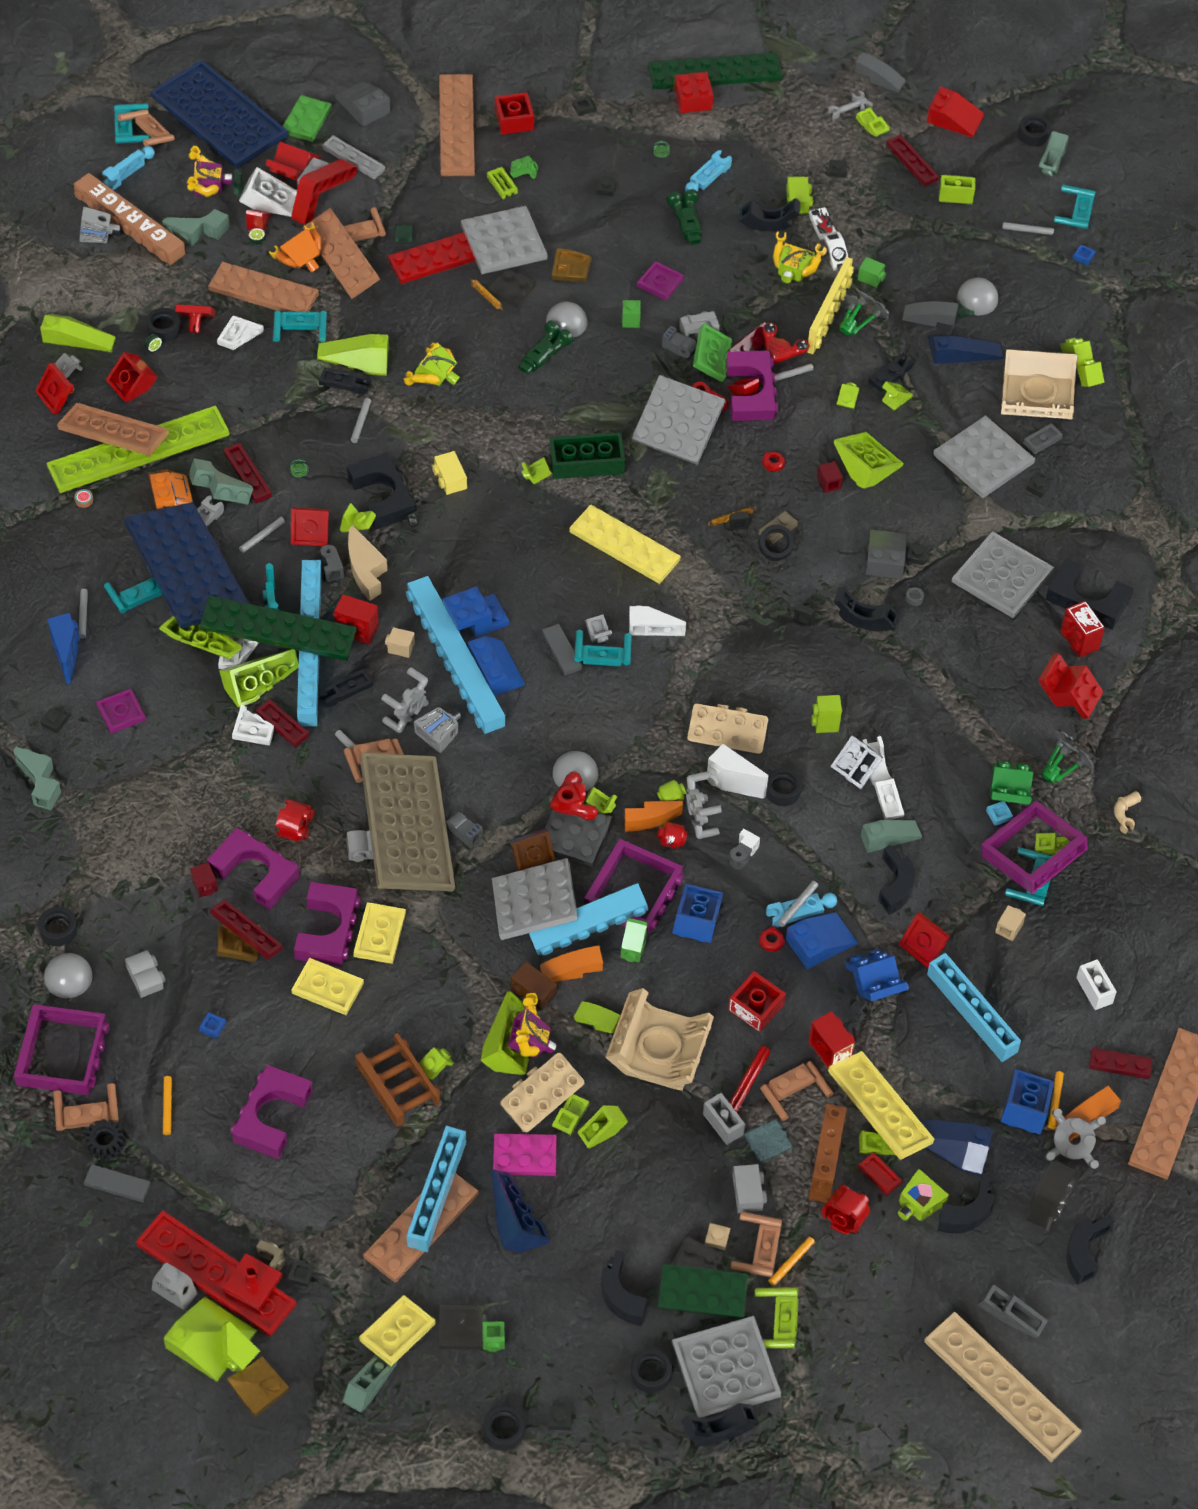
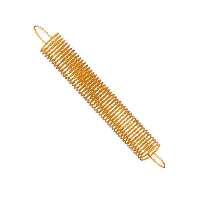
M471 283L478 292H481L480 289L486 292L484 294L487 297L486 299L495 308L497 305L501 306L498 300L497 302L495 301L493 295H488L490 293L480 283H477V285Z
M746 508L739 511V512L746 511V512H748L749 514L751 513V511L746 510ZM730 514L718 517L719 520L715 518L713 520L715 522H712L714 523L713 525L716 526L720 522L722 524L725 520L729 521L730 517L727 516H730Z

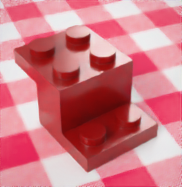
M280 142L274 161L267 159L265 166L271 167L270 171L297 181L313 157L321 160V157Z
M1059 653L1052 655L1038 679V682L1055 707L1074 706L1082 719H1089L1104 692L1086 665L1067 666Z

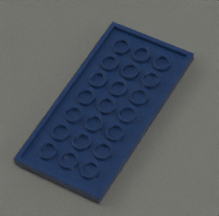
M202 60L150 91V95L154 100L235 168L245 164L288 136V131Z
M193 502L124 517V524L180 628L201 623L209 596L249 604Z

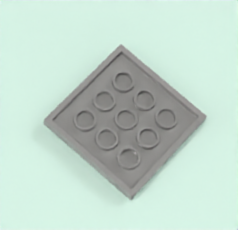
M527 206L461 220L462 229L481 274L547 259V252Z
M659 375L631 439L634 442L698 465L726 401L721 397Z
M984 416L936 448L933 454L982 498L1035 462V458L987 416Z
M992 531L952 577V582L1014 618L1050 576L1054 567Z
M568 858L492 878L498 931L501 940L578 920Z
M754 1316L672 1340V1345L698 1418L719 1415L738 1403L755 1405L781 1397V1392Z

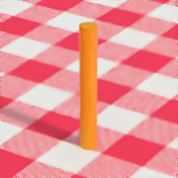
M1060 1071L1056 1072L1048 1121V1127L1051 1129H1055L1057 1124L1052 1111L1059 1109L1064 1073Z
M170 1076L164 1077L163 1084L164 1135L171 1134L172 1077Z
M809 1236L768 1280L772 1286H775L815 1243L814 1239Z

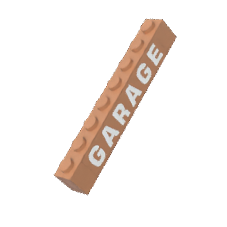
M90 173L74 183L75 196L79 200L84 201L91 209L109 213L112 224L120 225V229L126 235L133 237L137 243H141L149 252L156 254L162 261L172 265L185 255V246L182 240Z

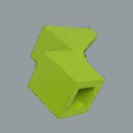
M1069 338L1065 340L1066 343L1060 344L1063 353L1078 354L1076 369L1080 377L1081 386L1090 387L1105 383L1101 362L1094 361L1090 341H1085L1083 338Z

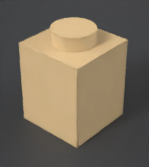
M393 627L385 640L388 653L410 658L415 644L414 632Z
M1008 905L998 921L995 933L1013 941L1024 923L1026 914L1020 909Z

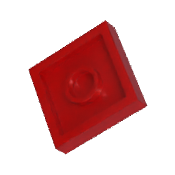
M176 305V312L180 316L190 317V333H194V329L196 333H200L201 317L215 318L216 311L212 307Z
M49 363L35 392L53 414H59L68 395L73 394L74 385L67 380L55 363Z
M292 507L291 544L328 545L329 509Z
M917 913L898 945L929 968L930 962L938 958L951 936L922 913Z
M245 1254L223 1286V1291L260 1311L282 1278V1273Z

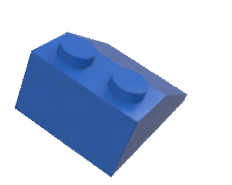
M70 613L47 620L51 640L67 684H71L79 650L77 642L80 641V637L77 631L76 620H72Z
M685 883L672 934L696 939L699 942L711 943L723 892Z
M837 913L807 918L787 928L786 941L806 969L857 944L856 939Z
M1015 1069L1001 1122L1041 1135L1048 1115L1054 1081Z

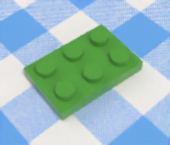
M301 95L283 127L288 131L289 136L313 142L329 115L332 104Z
M703 323L699 328L693 367L720 382L724 381L727 373L726 351L731 348L732 339Z

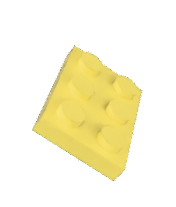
M367 902L354 949V957L393 964L406 909Z
M309 958L292 988V994L347 1015L364 984V979Z
M403 1295L359 1337L360 1342L392 1366L435 1325V1319Z

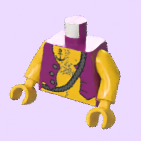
M193 146L190 149L189 158L192 160L197 159V161H195L194 177H189L187 180V188L190 191L194 190V196L210 197L214 194H221L223 184L233 183L232 174H223L221 164H216L205 156L199 155L200 149L197 146Z
M536 993L526 994V998L523 1001L526 1008L514 1018L508 1047L521 1052L522 1056L536 1058L543 1051L552 1054L556 1048V1044L549 1040L550 1027L537 1015L535 1005L538 1003Z

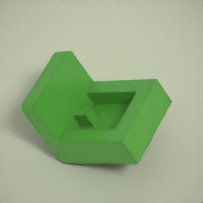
M530 156L512 161L510 174L513 178L527 173L532 179L536 178L538 166Z
M483 1322V1350L496 1352L500 1349H505L504 1322Z

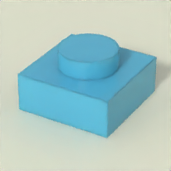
M1005 801L988 806L986 809L994 826L1010 821L1013 818Z

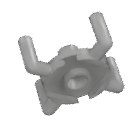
M412 667L408 669L407 674L419 681L417 687L411 690L409 688L406 689L402 695L403 700L401 703L387 694H384L381 698L382 701L395 709L394 715L400 720L399 723H396L385 716L382 723L397 733H401L406 724L413 720L411 716L414 713L417 715L422 707H426L429 704L424 695L426 693L424 688L428 683V678Z
M709 771L687 776L688 789L686 791L689 794H686L685 804L688 807L689 815H694L695 820L691 821L698 839L719 835L718 827L703 830L702 825L708 822V815L722 813L721 806L703 808L702 804L708 801V796L702 792L700 793L699 789L695 786L697 781L710 779Z
M1054 1109L1052 1115L1059 1125L1054 1133L1055 1147L1045 1154L1046 1160H1054L1056 1156L1061 1154L1069 1159L1083 1158L1090 1168H1097L1099 1163L1090 1154L1096 1143L1094 1130L1105 1124L1106 1119L1101 1116L1090 1123L1080 1118L1065 1119L1061 1109ZM1073 1132L1080 1136V1142L1076 1145L1069 1142V1135Z

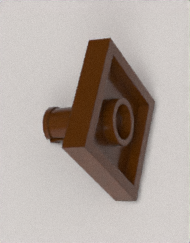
M546 828L510 841L517 871L555 861L549 831Z

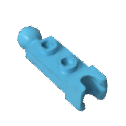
M145 146L142 151L138 149L126 159L116 164V166L108 167L102 172L104 176L108 177L103 183L112 190L116 189L121 185V181L145 165L144 159L153 158L155 154L154 149L150 146Z
M721 150L715 152L712 158L690 177V182L686 184L685 191L690 189L698 191V187L704 190L720 174L725 173L731 167V156L723 159L720 158Z
M817 893L810 895L788 923L824 913L823 906L827 908L835 907L837 897L833 893H826L822 899L819 898ZM797 899L783 903L777 902L767 906L766 915L768 917L775 916L772 919V926L775 929L782 927L778 921Z

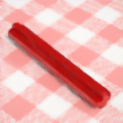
M765 1046L759 1048L729 1102L736 1113L770 1054V1049Z

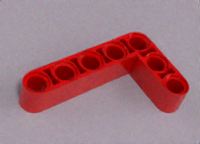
M339 159L303 175L298 184L291 219L302 225H307L314 218L319 194L353 179L357 172V166L346 160Z

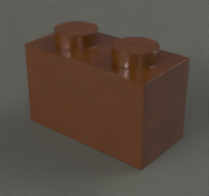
M527 962L510 977V988L515 994L526 998V994L536 993L538 1003L535 1006L540 1010L557 994V984Z

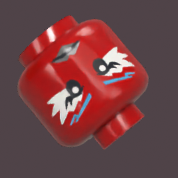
M666 822L663 827H659L657 838H660L662 846L678 849L680 846H684L687 832L682 825Z

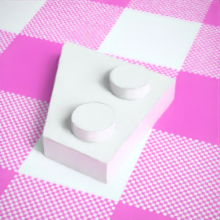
M232 316L217 339V343L234 350L263 333L264 328L262 325Z
M228 636L241 645L242 649L231 659L220 656L219 669L245 662L260 642Z
M241 705L232 733V739L270 746L274 725L264 721L256 713L252 714L247 710V707Z

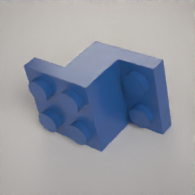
M474 587L443 598V604L458 631L470 627L476 638L509 626V619L495 594L483 597L478 587Z
M874 949L869 951L868 955H855L850 957L851 960L845 962L846 969L853 972L858 995L870 1001L909 990L907 982L899 977L895 956L887 952Z

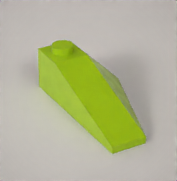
M47 314L44 316L40 327L42 341L45 343L112 352L116 337L64 315Z
M368 334L319 343L317 359L335 365L342 364L348 366V369L354 370V368L359 369L368 375L387 376L388 335Z
M174 615L160 626L161 631L177 641L231 659L242 649L241 645L226 635L200 630V624L180 628Z
M290 649L236 664L219 671L224 689L236 706L241 707V705L256 702L261 695L271 690L276 683L299 667L295 650Z
M511 991L506 993L483 1045L481 1061L494 1072L525 1075L529 1057L522 1056L521 1052L508 1047L514 1018L524 1010L523 1002Z

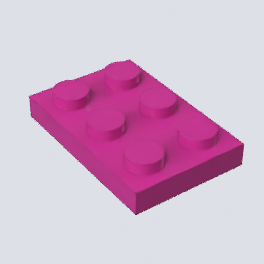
M494 1134L493 1170L495 1169L509 1175L556 1176V1135Z

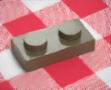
M784 511L759 530V535L761 536L762 531L771 525H782L791 531L797 527L798 521ZM771 533L767 536L766 541L772 545L781 539L783 535Z

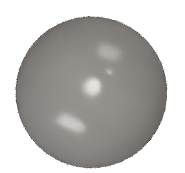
M980 277L971 278L960 286L957 293V303L962 310L969 314L986 315L996 308L998 292L989 280Z
M569 301L554 305L546 317V323L550 320L554 321L560 331L562 329L568 330L573 338L581 335L587 327V316L584 310L576 303Z
M581 751L564 753L556 760L553 767L552 776L559 788L566 775L570 772H577L581 775V784L586 786L585 791L592 788L598 779L596 762L590 755Z
M64 953L54 957L48 963L44 972L46 988L53 995L60 998H73L81 995L89 988L93 978L89 963L83 957L74 953Z

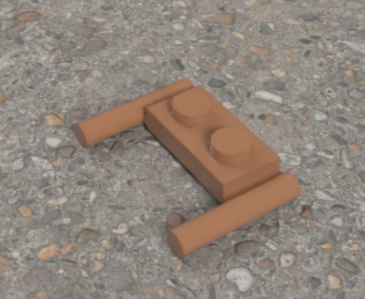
M147 109L118 115L119 121L136 118L135 123L151 137L143 141L144 146L174 140L173 134H169L149 114Z
M374 207L370 210L374 221L369 220L344 226L353 241L386 235L377 208Z
M390 739L354 745L352 749H344V754L356 783L363 781L358 765H361L360 755L362 752L404 755L398 739L391 741Z
M812 1061L769 1081V1084H765L760 1088L782 1121L787 1120L789 1116L779 1101L814 1082H817L827 1098L834 1094Z
M110 1083L107 1085L109 1104L98 1102L64 1107V1110L62 1092L59 1090L54 1091L56 1130L63 1131L64 1129L87 1127L91 1124L94 1126L95 1121H98L99 1124L102 1123L101 1119H105L106 1123H108L109 1119L113 1121V1124L115 1122L118 1123L115 1084Z
M741 1212L739 1220L760 1224L753 1265L732 1261L730 1269L772 1277L782 1219Z

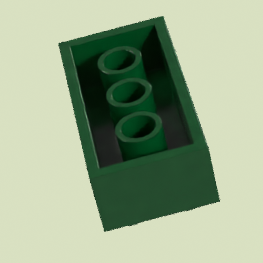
M621 432L549 437V454L553 479L625 474V456Z
M663 1264L658 1309L743 1319L748 1274Z

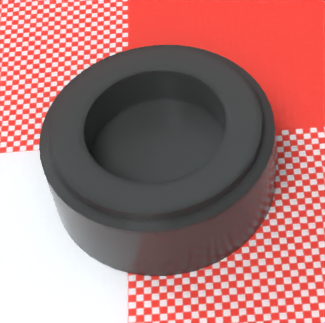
M916 587L910 588L906 592L905 600L911 606H919L923 603L924 592Z

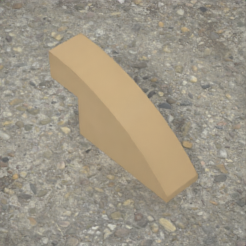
M352 525L349 529L348 537L350 566L357 585L368 600L371 601L381 594V582L377 577L387 571V559Z

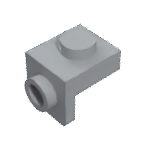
M66 353L55 363L66 378L75 369L80 371L83 369L79 364L81 361L76 356H69Z
M604 614L585 620L592 642L598 641V643L609 640L608 637L612 634V631L608 629Z

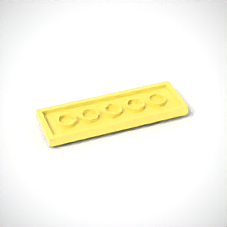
M846 257L810 328L807 353L814 354L816 348H820L822 336H826L828 324H832L834 312H838L841 304L840 301L844 300L847 292L846 289L850 288L853 279L850 277L853 274L854 267L852 266L853 259Z
M590 505L570 527V533L658 584L665 579L681 558L680 555L593 505Z
M862 1051L829 1066L828 1072L900 1160L933 1144L934 1138Z

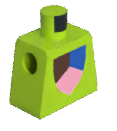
M919 1169L900 1195L899 1203L903 1207L898 1211V1215L905 1221L912 1215L919 1221H922L942 1208L943 1203H947L949 1194Z

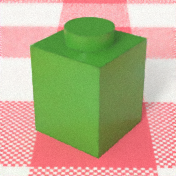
M866 257L859 268L858 280L877 287L879 282H883L885 278V264Z
M623 300L622 327L640 328V300Z

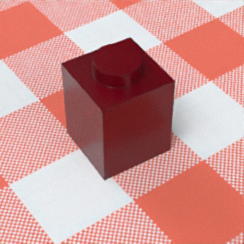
M835 461L818 466L817 478L824 493L842 488L843 476Z
M208 862L190 868L191 880L199 898L210 896L218 891L217 881Z

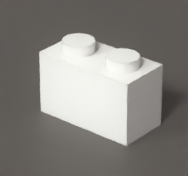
M1098 959L1081 965L1076 978L1093 1008L1097 1010L1113 1004L1116 990Z

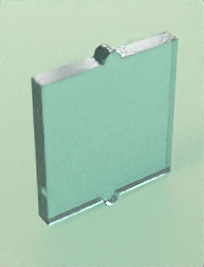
M777 1120L744 1135L751 1146L750 1150L754 1151L760 1163L793 1148L786 1137V1132H783Z

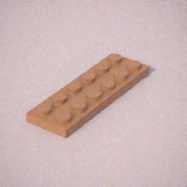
M331 208L311 221L321 237L320 254L352 299L380 280ZM311 222L306 225L307 228L312 227Z
M225 262L221 263L208 286L209 291L281 312H309L319 294L318 289Z
M76 403L57 424L59 430L148 456L169 435L167 428Z
M456 1173L430 1246L479 1195L477 1189ZM421 1194L363 1254L364 1259L394 1283L424 1253V1251L407 1247L406 1237Z

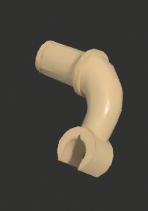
M1137 791L1125 797H1119L1114 806V815L1121 824L1120 831L1124 834L1128 831L1127 826L1132 831L1135 826L1134 820L1127 818L1125 811L1129 807L1141 802V796Z

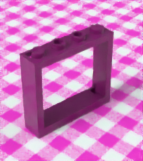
M1035 801L1025 807L1024 811L1019 815L1014 816L1004 827L999 828L994 835L985 839L981 844V850L984 859L1028 892L1034 894L1088 850L1085 835L1041 803ZM1038 817L1071 842L1032 874H1029L997 849Z
M619 839L586 894L584 905L599 899L624 855L669 874L671 877L646 920L640 917H630L631 919L647 922L646 936L648 937L651 930L656 929L659 916L664 915L668 900L672 901L674 898L675 888L677 885L680 886L684 878V875H682L683 866ZM627 921L620 925L626 927Z
M33 1004L14 1073L16 1086L89 1095L91 1088H94L96 1082L95 1070H99L100 1067L99 1054L104 1051V1034H108L109 1023L106 1021L105 1014ZM42 1021L97 1028L84 1082L28 1074Z

